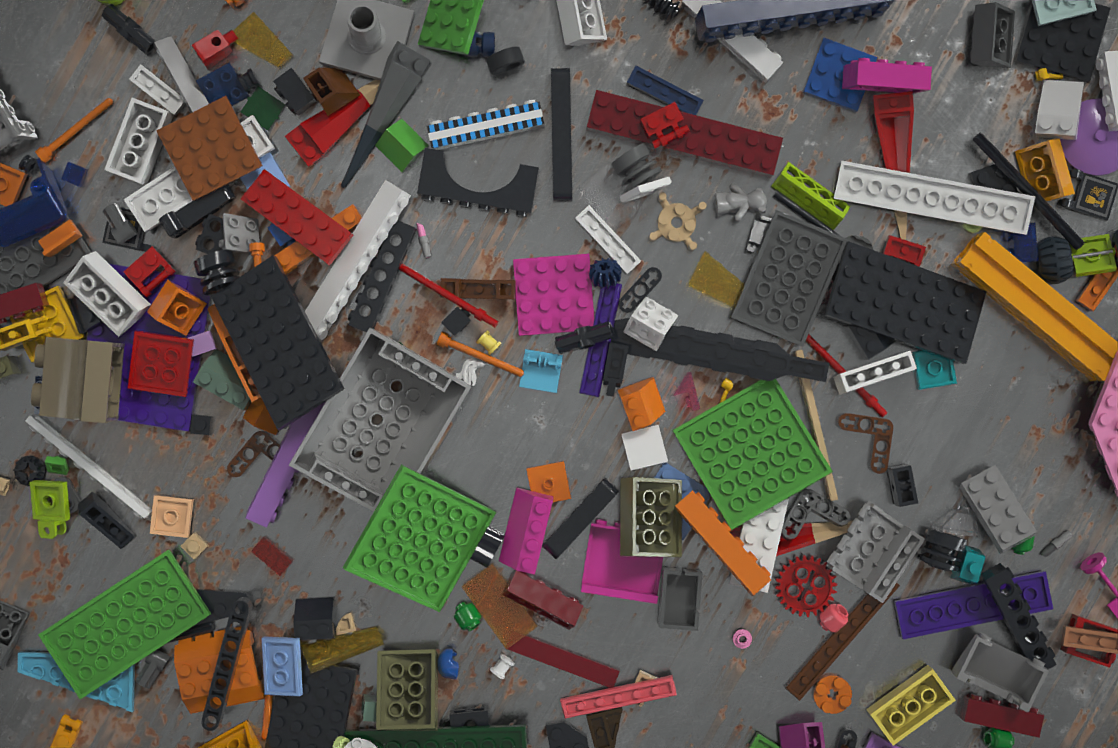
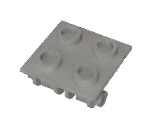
M223 213L224 239L219 241V247H222L223 250L251 254L249 252V244L260 242L258 219Z

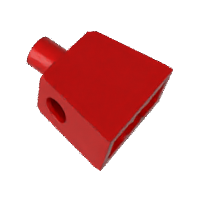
M232 29L224 35L219 30H216L192 44V47L204 66L209 70L232 53L230 44L238 40Z

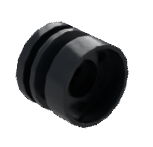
M231 250L209 253L196 259L193 263L196 274L204 277L199 282L201 286H204L202 288L204 295H214L240 277L238 276L240 274L238 269H231L236 265V260Z
M928 528L925 541L933 545L932 548L922 547V551L928 552L930 555L929 557L920 555L919 560L940 570L959 572L960 567L953 565L952 561L962 562V559L954 554L955 552H965L968 540Z

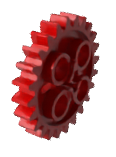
M802 554L800 560L795 555L794 562L787 559L789 565L782 564L784 571H777L781 577L775 578L779 584L775 585L774 588L780 591L775 595L782 597L779 600L780 604L786 602L784 606L786 610L791 607L790 612L792 614L798 611V616L801 617L803 612H805V615L809 617L810 612L817 616L818 609L824 612L823 606H830L827 602L828 600H835L831 597V594L837 593V591L832 589V587L837 586L836 582H832L836 576L829 574L832 572L830 568L825 569L827 562L820 564L821 558L818 557L814 561L813 555H810L807 559L806 555ZM800 568H805L806 574L803 577L797 576V571ZM814 570V573L810 577V572ZM817 577L823 578V583L820 586L814 585V580ZM808 582L809 588H803L802 584ZM796 585L797 592L792 595L789 594V587ZM808 594H814V600L811 603H806L805 599Z

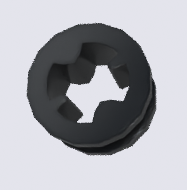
M26 155L21 160L19 169L25 170L26 174H30L35 169L37 160L31 159L30 155Z

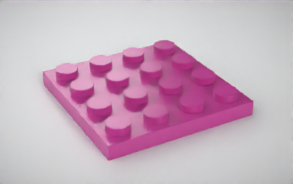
M589 254L513 259L519 336L574 332L575 329L580 327L593 326L594 307L592 282L589 278Z

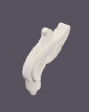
M473 358L467 359L463 364L461 372L456 373V377L463 378L464 382L470 386L471 382H473L472 386H475L477 381L475 370L484 367V365H489V363Z

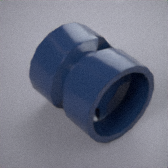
M475 31L467 56L478 57L479 54H482L483 57H489L494 54L495 32H484L480 35L479 32Z

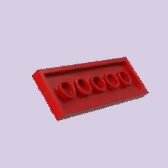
M265 169L241 197L244 203L329 266L354 236L350 231Z

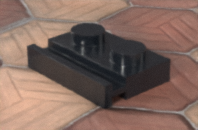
M76 295L72 299L67 300L79 334H86L87 331H91L104 323Z

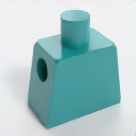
M966 545L965 552H958L957 557L962 559V562L955 561L954 565L960 567L959 572L952 571L950 578L967 584L978 583L985 555L980 549Z

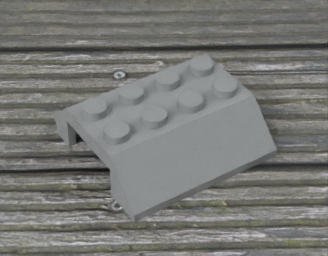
M868 501L858 513V518H855L848 528V533L844 534L836 546L837 550L832 552L826 566L881 603H884L925 538Z

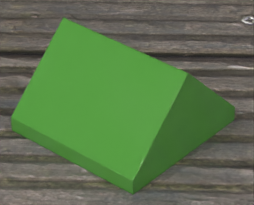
M403 119L387 128L375 145L402 173L424 152L425 148L429 147Z

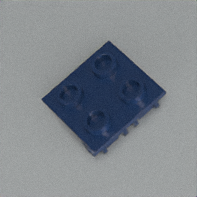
M230 62L196 80L209 104L224 96L228 97L231 105L249 97Z

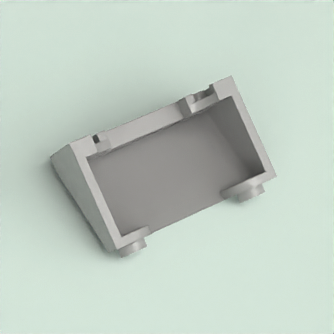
M980 633V635L975 634L951 672L957 679L965 683L968 681L972 685L975 684L1005 698L1010 703L1019 705L1020 709L1029 712L1049 672L1044 667L1045 663L1036 658L1032 661L990 641L991 637L984 633Z

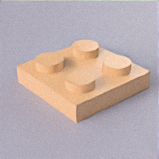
M154 495L149 534L189 538L194 499Z

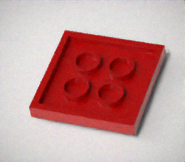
M134 331L128 389L186 397L188 394L194 339Z

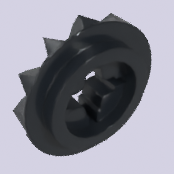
M35 456L21 457L15 463L16 465L13 469L15 479L25 486H30V482L33 480H42L45 475L43 462ZM28 465L30 466L31 470L36 471L29 474V477L27 473L22 471L24 469H27Z

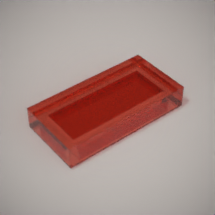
M265 536L251 551L279 576L293 562L289 556Z

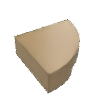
M352 612L345 614L340 619L336 628V635L356 631Z

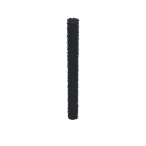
M778 190L773 195L774 198L812 225L839 235Z

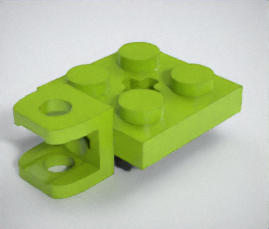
M31 481L33 519L39 520L38 532L40 537L53 539L57 534H65L66 521L70 520L67 482ZM49 497H51L52 499V505L51 502L48 501ZM46 527L49 529V534L45 531Z

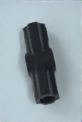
M112 3L106 6L101 16L114 26L120 35L127 41H131L146 55L154 49L153 44L156 41L145 33L140 25L129 16L127 17Z
M608 321L595 326L580 327L572 333L555 337V345L561 354L575 349L590 348L595 346V343L614 338L615 333L611 322Z

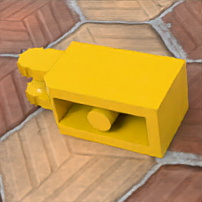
M42 316L36 319H26L1 328L0 351H7L40 339L42 335L52 332L51 327L39 330L37 324L46 322L48 317Z

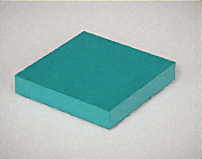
M924 350L912 352L917 367L915 369L918 390L957 384L954 362L952 360Z

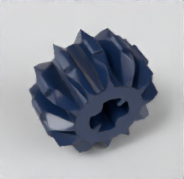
M610 257L607 260L602 258L600 261L595 260L594 264L590 265L589 278L594 286H599L600 289L603 287L609 289L611 285L616 286V283L620 282L622 270L617 260H611Z

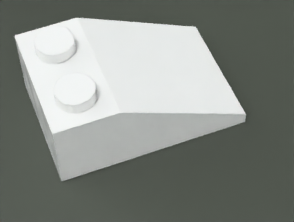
M1044 80L1036 122V137L1077 140L1084 82Z

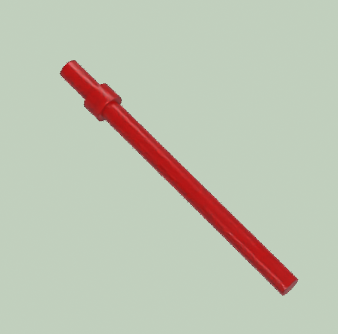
M401 264L399 267L401 272L468 311L480 322L484 321L494 328L498 325L499 321L487 315L485 310L477 309L408 266Z
M808 334L806 342L827 363H830L829 365L838 374L847 372ZM864 388L855 390L865 400L864 403L869 408L872 407L882 418L888 413L877 402L878 399L874 395H870Z

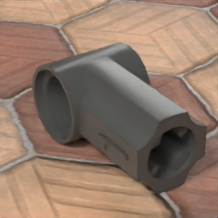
M114 203L104 208L102 212L112 228L111 233L119 244L137 235L134 225L127 220L119 204Z
M159 649L155 650L147 656L146 663L135 681L140 686L150 689L159 673L167 666L171 657Z

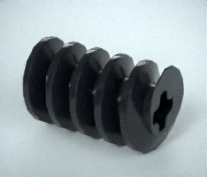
M649 0L648 3L650 7L655 5L654 11H660V17L666 16V22L676 18L685 7L678 8L679 0L673 3V0Z

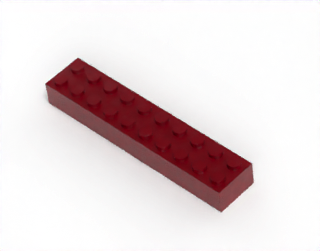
M596 90L586 131L636 144L645 143L648 147L654 148L652 141L658 138L656 134L648 138L640 119L663 107ZM681 112L684 120L677 124L679 127L687 125L690 132L684 134V137L680 139L676 138L668 142V145L656 148L771 178L775 172L783 138ZM669 127L663 130L662 133L666 135L672 132L673 129Z

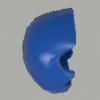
M451 648L443 650L439 655L437 669L442 677L456 680L459 664L453 660V656H456L457 653Z

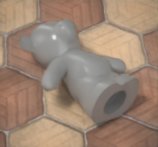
M731 184L730 189L734 193H715L717 217L729 212L736 213L735 220L740 221L748 209L752 212L759 211L762 214L766 212L767 198L762 188H757L756 191L746 194L739 186Z

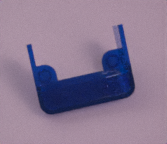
M40 158L36 160L42 176L32 181L30 185L32 195L0 209V247H7L59 224L67 217V209L54 174Z

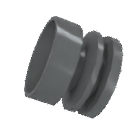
M645 143L632 148L611 163L617 175L627 174L622 180V184L632 182L626 187L627 192L637 186L652 182L662 172L660 166L651 170V167L657 163L656 160L646 162L651 152Z

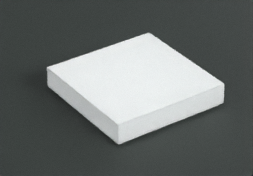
M665 177L637 186L619 197L621 202L625 203L651 195L672 182L670 177Z
M659 425L621 434L630 471L668 462Z

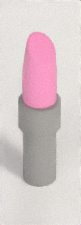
M416 223L418 240L424 258H430L429 241L424 226Z

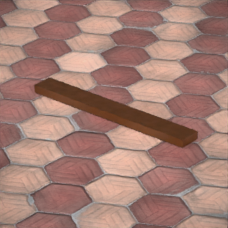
M898 583L895 584L884 603L866 593L848 613L847 624L838 632H832L787 683L785 689L800 701L900 585Z

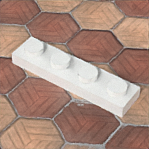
M590 205L575 217L579 224L613 260H617V263L626 274L641 262L635 253Z

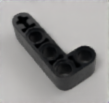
M227 184L190 202L177 212L170 211L158 221L169 237L176 239L203 222L209 214L213 215L236 199V196Z

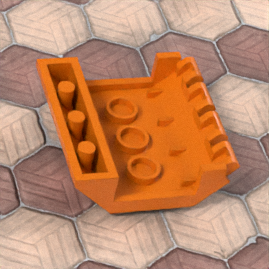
M241 626L235 627L234 629L241 630ZM248 628L226 707L265 699L263 681L258 679L252 650L254 638L252 631L248 630ZM225 630L215 631L214 637H212L211 633L195 636V641H193V637L178 640V644L174 645V665L181 698L190 714L202 712L205 709ZM228 641V646L231 649H236V643ZM223 660L224 666L230 668L231 662ZM219 678L218 683L221 686H226V681ZM214 697V703L217 705H221V700L217 697Z

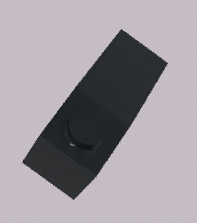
M91 492L78 504L79 515L120 549L135 537V534L95 493Z

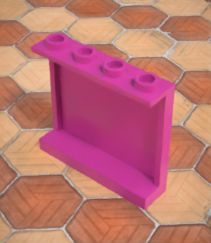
M596 519L595 522H591L581 592L657 604L663 557L620 556V522L610 525L607 524L606 520Z

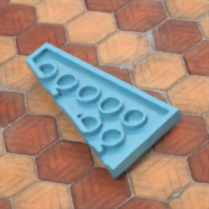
M49 652L18 653V673L38 680L42 679L55 686H62L75 692ZM135 664L86 695V697L109 703V705L118 706L126 709V711L133 712Z

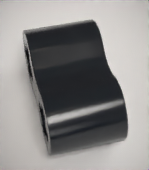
M487 527L470 559L487 568L504 536Z

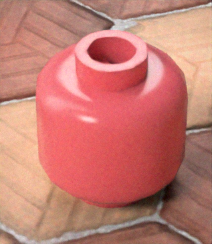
M830 604V606L824 609V612L820 613V625L826 631L838 632L848 622V612L840 604Z

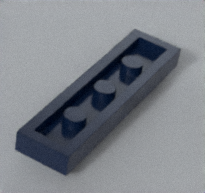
M635 65L627 81L628 85L667 105L676 102L681 112L697 115L704 101Z

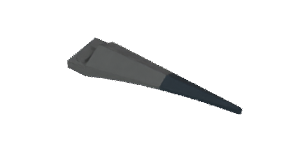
M399 41L396 42L387 58L367 122L342 181V188L346 187L418 85L424 70L430 62V59Z

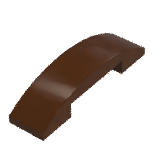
M441 278L440 282L441 287L462 299L515 300L516 280Z

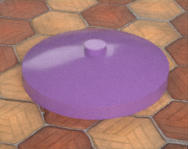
M1090 99L1081 102L1077 140L1060 139L1066 163L1072 169H1078L1094 176H1102L1118 170V131H1109L1108 125L1105 122L1106 111L1102 104V99Z

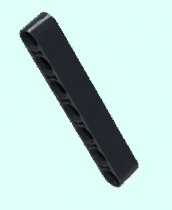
M551 68L553 200H572L570 68Z
M247 597L239 598L231 607L201 721L202 727L207 731L215 730L221 724L253 607L252 601ZM238 603H243L246 606L245 612L238 609ZM233 622L240 623L241 630L234 629ZM228 641L235 642L236 649H231L228 646ZM223 660H229L231 667H225ZM218 679H224L226 686H221L218 683ZM213 698H219L221 705L215 704ZM208 716H213L216 719V723H211L208 720Z

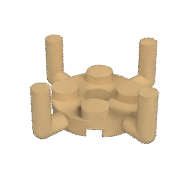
M660 193L658 201L663 210L658 217V230L650 233L648 239L653 242L663 236L665 239L673 242L684 241L690 251L695 250L697 243L693 242L690 236L696 227L695 216L706 208V203L700 202L699 205L690 209L682 203L669 204L666 199V193ZM675 217L680 218L682 221V225L679 228H674L671 224V220Z

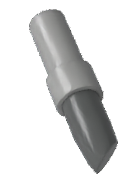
M1067 530L1060 537L1054 539L1041 555L1044 557L1049 556L1056 549L1058 550L1062 547V544L1069 540L1073 534Z

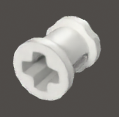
M501 653L500 659L494 667L490 668V671L500 679H504L505 673L515 663Z

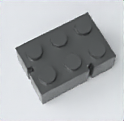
M662 567L658 615L659 628L698 631V610H700L702 586L701 570L683 569V572H681L680 568Z

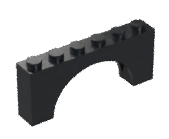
M425 148L417 194L421 196V199L432 201L433 198H436L445 204H451L453 201L459 202V206L470 208L471 205H477L480 210L489 211V208L497 209L498 213L508 214V211L516 212V216L527 217V214L532 215L539 167L520 164L517 174L506 186L492 192H475L460 186L450 177L445 165L444 151Z

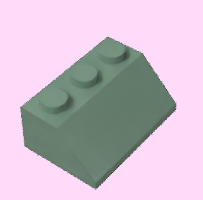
M215 349L201 366L193 382L236 407L247 410L251 400L229 356Z

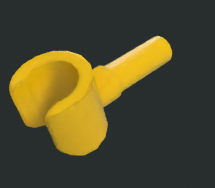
M1046 68L1035 71L1038 81L1063 79L1062 74H1048Z
M725 378L720 385L725 389L720 403L726 400L728 393L733 388V382L728 378Z

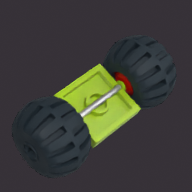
M1118 230L1113 233L1112 245L1109 234L1081 238L1085 244L1078 250H1075L1066 239L1051 236L1042 239L1035 247L1039 277L1046 283L1059 284L1072 276L1073 266L1076 277L1116 271V268H1118Z

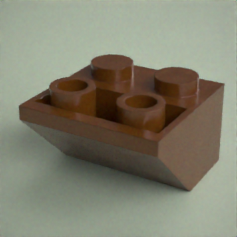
M319 67L303 77L308 88L328 116L360 96L343 70Z

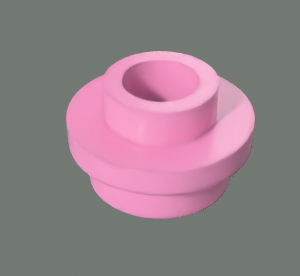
M745 629L737 630L733 635L735 646L741 649L750 646L752 642L750 632ZM745 636L746 640L745 642H740L739 638Z

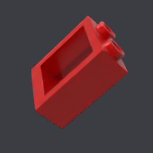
M1072 614L1068 624L1071 627L1083 628L1085 623L1112 633H1118L1116 628ZM1061 645L1060 648L1065 653L1109 668L1116 659L1115 653L1102 652L1101 658L1077 651L1074 647Z

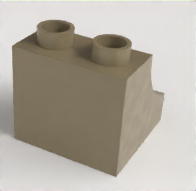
M46 337L45 345L37 344L34 363L35 367L43 368L42 384H33L31 405L40 407L39 416L97 423L117 421L125 344Z

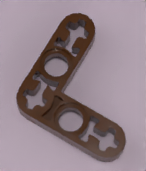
M849 413L839 415L837 425L840 429L873 434L869 468L874 473H884L889 463L893 435L892 422L884 418ZM848 416V420L855 421V417H857L856 429H853L855 425L847 424L844 427L841 420ZM863 419H867L870 422V427L867 430H863L860 427V422ZM874 420H876L875 424L883 425L885 422V425L889 427L888 430L882 433V429L875 428V432H872ZM879 441L886 443V449L882 452L876 448V444ZM875 453L885 455V458L880 457V463L883 464V467H879V470L874 466V463H877L879 458L875 456Z
M266 431L254 433L228 464V474L232 477L242 476L261 453L265 454L270 460H273L274 456L271 455V449L274 446L279 447L280 443ZM264 435V441L267 443H270V441H272L273 444L269 445L267 450H265L264 448L267 445H265L264 443L258 444L259 439L257 438V436ZM246 449L253 450L254 456L252 459L244 457ZM241 460L247 463V465L243 463L239 467V470L241 471L240 473L233 472V465H238L241 462Z

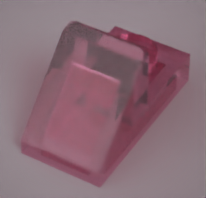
M686 372L672 396L687 393L688 396L685 397L687 408L691 407L692 411L699 410L700 405L692 373Z

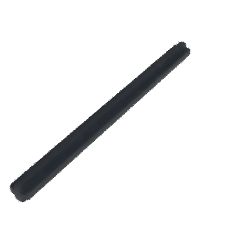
M980 132L974 136L973 141L1023 194L1035 196L1034 206L1075 250L1080 249L1085 244L1084 241L983 133Z

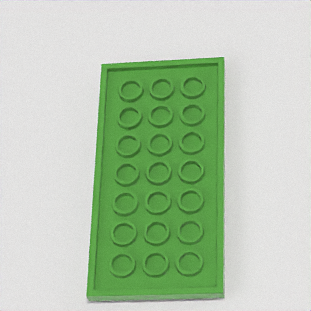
M169 549L47 628L38 636L79 699H82L211 615V612Z

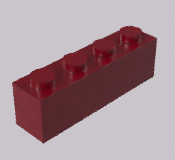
M33 283L0 294V325L8 323L7 320L14 318V320L26 317L25 314L29 312L35 314L44 311V307L49 306L43 284Z
M516 570L511 574L502 593L503 596L568 630L576 625L583 609V605L577 599L562 595L560 590L545 586L546 584L543 581L534 580L525 572Z
M971 693V696L964 695L959 716L964 722L1040 738L1044 714L1039 712L1038 708L1031 706L1029 712L1020 709L1019 705L1010 702L1004 704L996 698L985 700L982 699L983 696Z

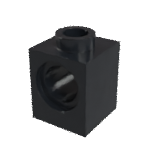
M457 306L441 323L456 337L472 321L469 318L471 314Z

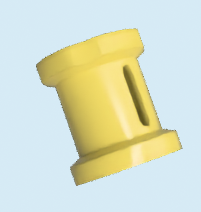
M488 330L476 341L477 344H481L488 351L489 355L502 344L500 341L497 342Z

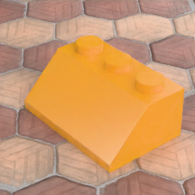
M1060 138L1047 140L1015 151L1021 175L1046 202L1075 194Z
M246 720L198 748H262L249 722Z

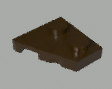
M622 707L586 715L594 748H615L621 713L623 711Z

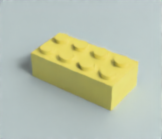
M926 665L867 708L866 711L887 740L894 746L956 700L934 669Z

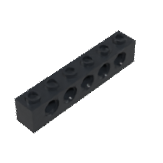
M399 220L392 226L388 237L378 249L380 250L378 257H374L370 267L373 269L370 275L367 274L363 281L365 287L363 292H359L356 297L355 303H357L355 310H351L347 320L350 321L348 325L367 332L369 327L375 328L400 271L399 267L403 264L417 231L415 227ZM395 236L401 237V243L398 246H393L391 242ZM393 254V261L386 264L384 262L385 255ZM380 271L386 273V278L383 281H378L376 278L377 273ZM375 288L378 290V296L375 299H371L369 291ZM365 306H369L371 309V313L367 317H364L361 313L362 308Z
M999 563L982 572L980 576L1022 655L1032 661L1036 658L1044 662V667L1047 669L1056 666L1057 664L1053 659L1056 655L1050 646L1047 647L1045 642L1048 640L1042 631L1039 632L1037 619L1034 615H1030L1029 610L1031 608L1028 602L1021 598L1020 594L1023 592L1017 583L1014 584L1012 580L1014 575L1010 568H1005ZM1006 584V587L1000 590V587ZM1011 600H1015L1012 605H1008ZM1020 616H1023L1020 621H1017ZM1028 632H1031L1028 637H1025Z

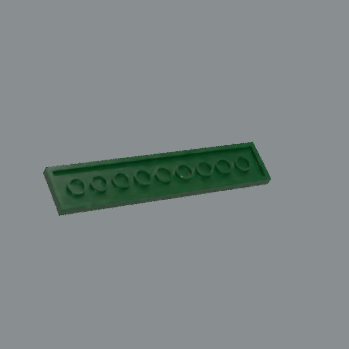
M526 725L438 727V731L352 729L346 730L345 737L350 742L354 738H361L372 742L377 748H527Z

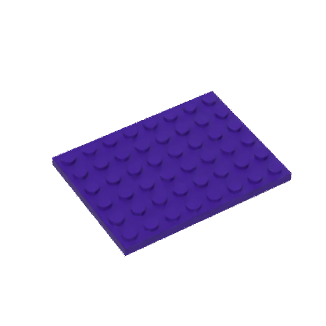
M110 264L151 305L167 279L207 303L187 336L155 320L147 311L119 337L105 323L91 331L89 330L87 340L125 344L118 414L119 421L190 431L198 386L193 381L200 370L203 354L192 357L188 394L186 397L128 389L134 331L183 338L204 333L207 329L209 317L207 308L211 304L212 295L203 294L202 288L204 286H201L199 283L202 278L173 274L172 276L169 275L151 291L152 294L147 298L125 275L124 271L128 267ZM155 271L143 284L145 286L148 285L161 272Z

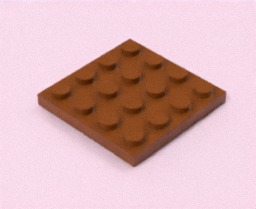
M227 96L156 130L193 201L263 167Z

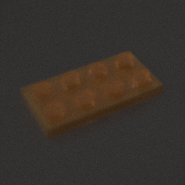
M492 564L464 584L462 588L507 650L538 626L524 606L502 595L507 583Z

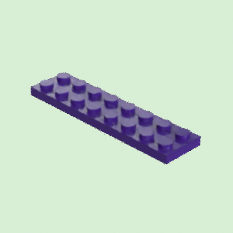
M1046 571L1014 576L1012 578L1014 584L1017 583L1023 593L1020 596L1028 602L1031 608L1029 610L1030 614L1053 609ZM985 583L894 601L902 639L1003 619ZM1003 584L1000 587V590L1004 589L1006 587V584ZM1011 600L1008 605H1012L1015 600Z

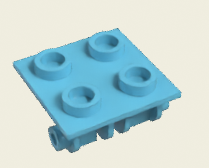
M525 349L522 366L524 375L520 378L519 387L557 393L563 355Z

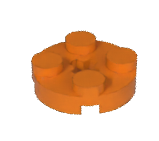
M834 674L822 676L817 681L813 689V699L816 705L825 713L837 714L851 705L852 690L845 679ZM831 689L837 692L834 699L827 696L830 694Z

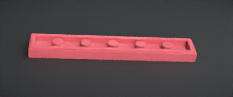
M673 675L565 697L561 698L560 702L564 718L566 719L676 696L677 692Z

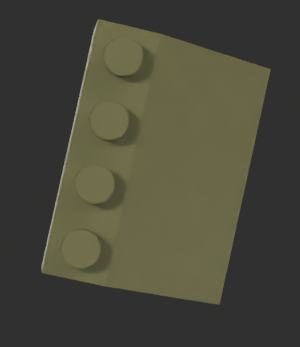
M640 477L621 478L620 556L682 557V516L674 508L682 500V480Z
M435 649L377 652L376 730L438 731V652Z

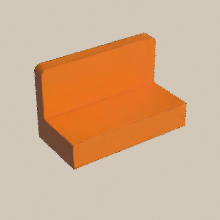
M69 219L38 242L44 249L42 254L47 257H53L83 235L74 222Z

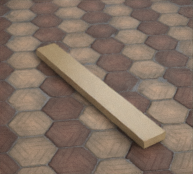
M803 349L792 352L793 356L804 358ZM798 377L813 440L830 466L810 379ZM831 473L822 479L827 499L834 501L838 500Z

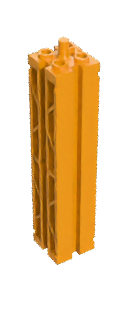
M986 232L974 235L964 250L957 255L950 265L958 269L963 276L979 289L987 291L986 295L1080 373L1085 374V377L1090 381H1105L1118 350V342L996 240L991 239V236Z

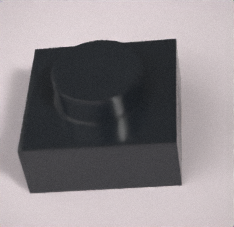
M192 414L190 434L211 435L213 416Z

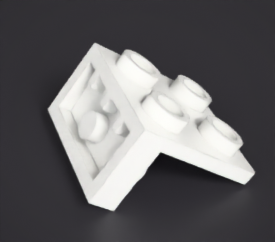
M645 297L631 315L624 333L657 351L678 315L654 300Z

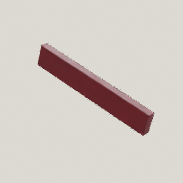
M512 630L506 649L609 688L615 686L620 672L616 668Z

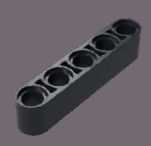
M605 477L545 541L542 547L557 559L620 490Z

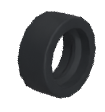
M515 46L492 54L486 59L491 75H499L518 68L525 60L520 47Z

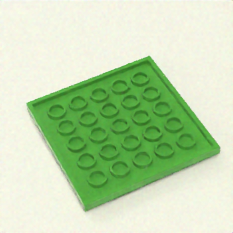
M776 379L771 381L759 380L673 430L731 531L833 473Z
M401 464L343 568L352 574L440 612L496 512Z

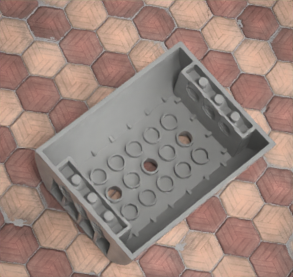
M369 327L339 378L345 389L325 402L290 461L289 466L374 512L401 464L421 473L471 386L435 363ZM394 381L401 382L402 387L399 391L391 389V384ZM373 415H381V423L373 424L371 421ZM359 447L363 450L360 457L352 455L354 448Z

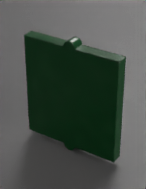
M258 86L251 97L247 98L248 101L241 110V113L248 118L253 115L260 126L269 131L275 121L279 120V115L286 105Z

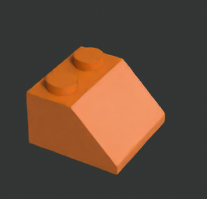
M167 279L147 313L160 323L187 336L207 303Z
M654 377L617 390L632 431L651 425L666 412Z

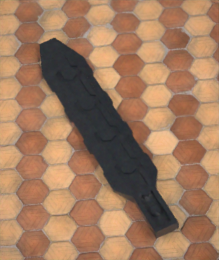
M630 318L615 320L613 329L615 334L611 342L629 345L627 353L629 355L673 361L676 364L686 366L690 364L711 368L713 371L723 373L732 372L765 381H771L786 375L826 382L830 363L791 356L777 343L762 340L753 341L733 337V335L725 333L716 334L695 330L693 327L672 325L660 347L655 351L624 333Z

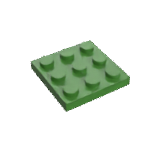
M430 0L418 45L425 48L468 55L484 0Z

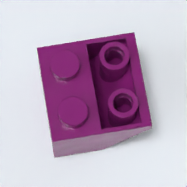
M822 722L778 727L781 748H825Z

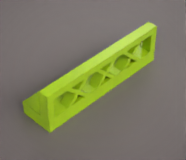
M790 162L786 164L772 184V187L832 230L844 219L851 207L843 200L834 199L832 192ZM787 170L792 172L795 175V177L787 173ZM804 183H807L808 185H810L811 188H808L807 186H805ZM835 205L841 207L843 211H840Z

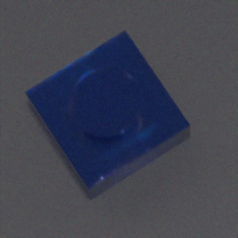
M68 162L61 179L81 187L88 169Z

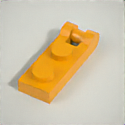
M64 714L50 748H73L83 721L71 719V716ZM66 727H72V731L67 730Z

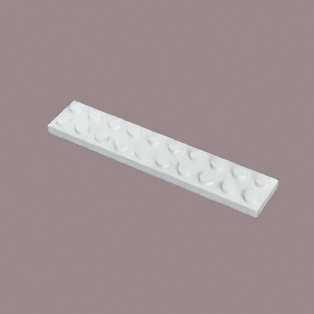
M841 161L834 199L1027 235L1035 196Z

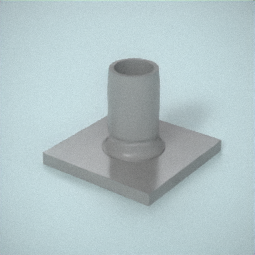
M337 0L319 63L381 81L387 58L396 42L399 41L404 45L406 44L415 14L414 10L377 0Z

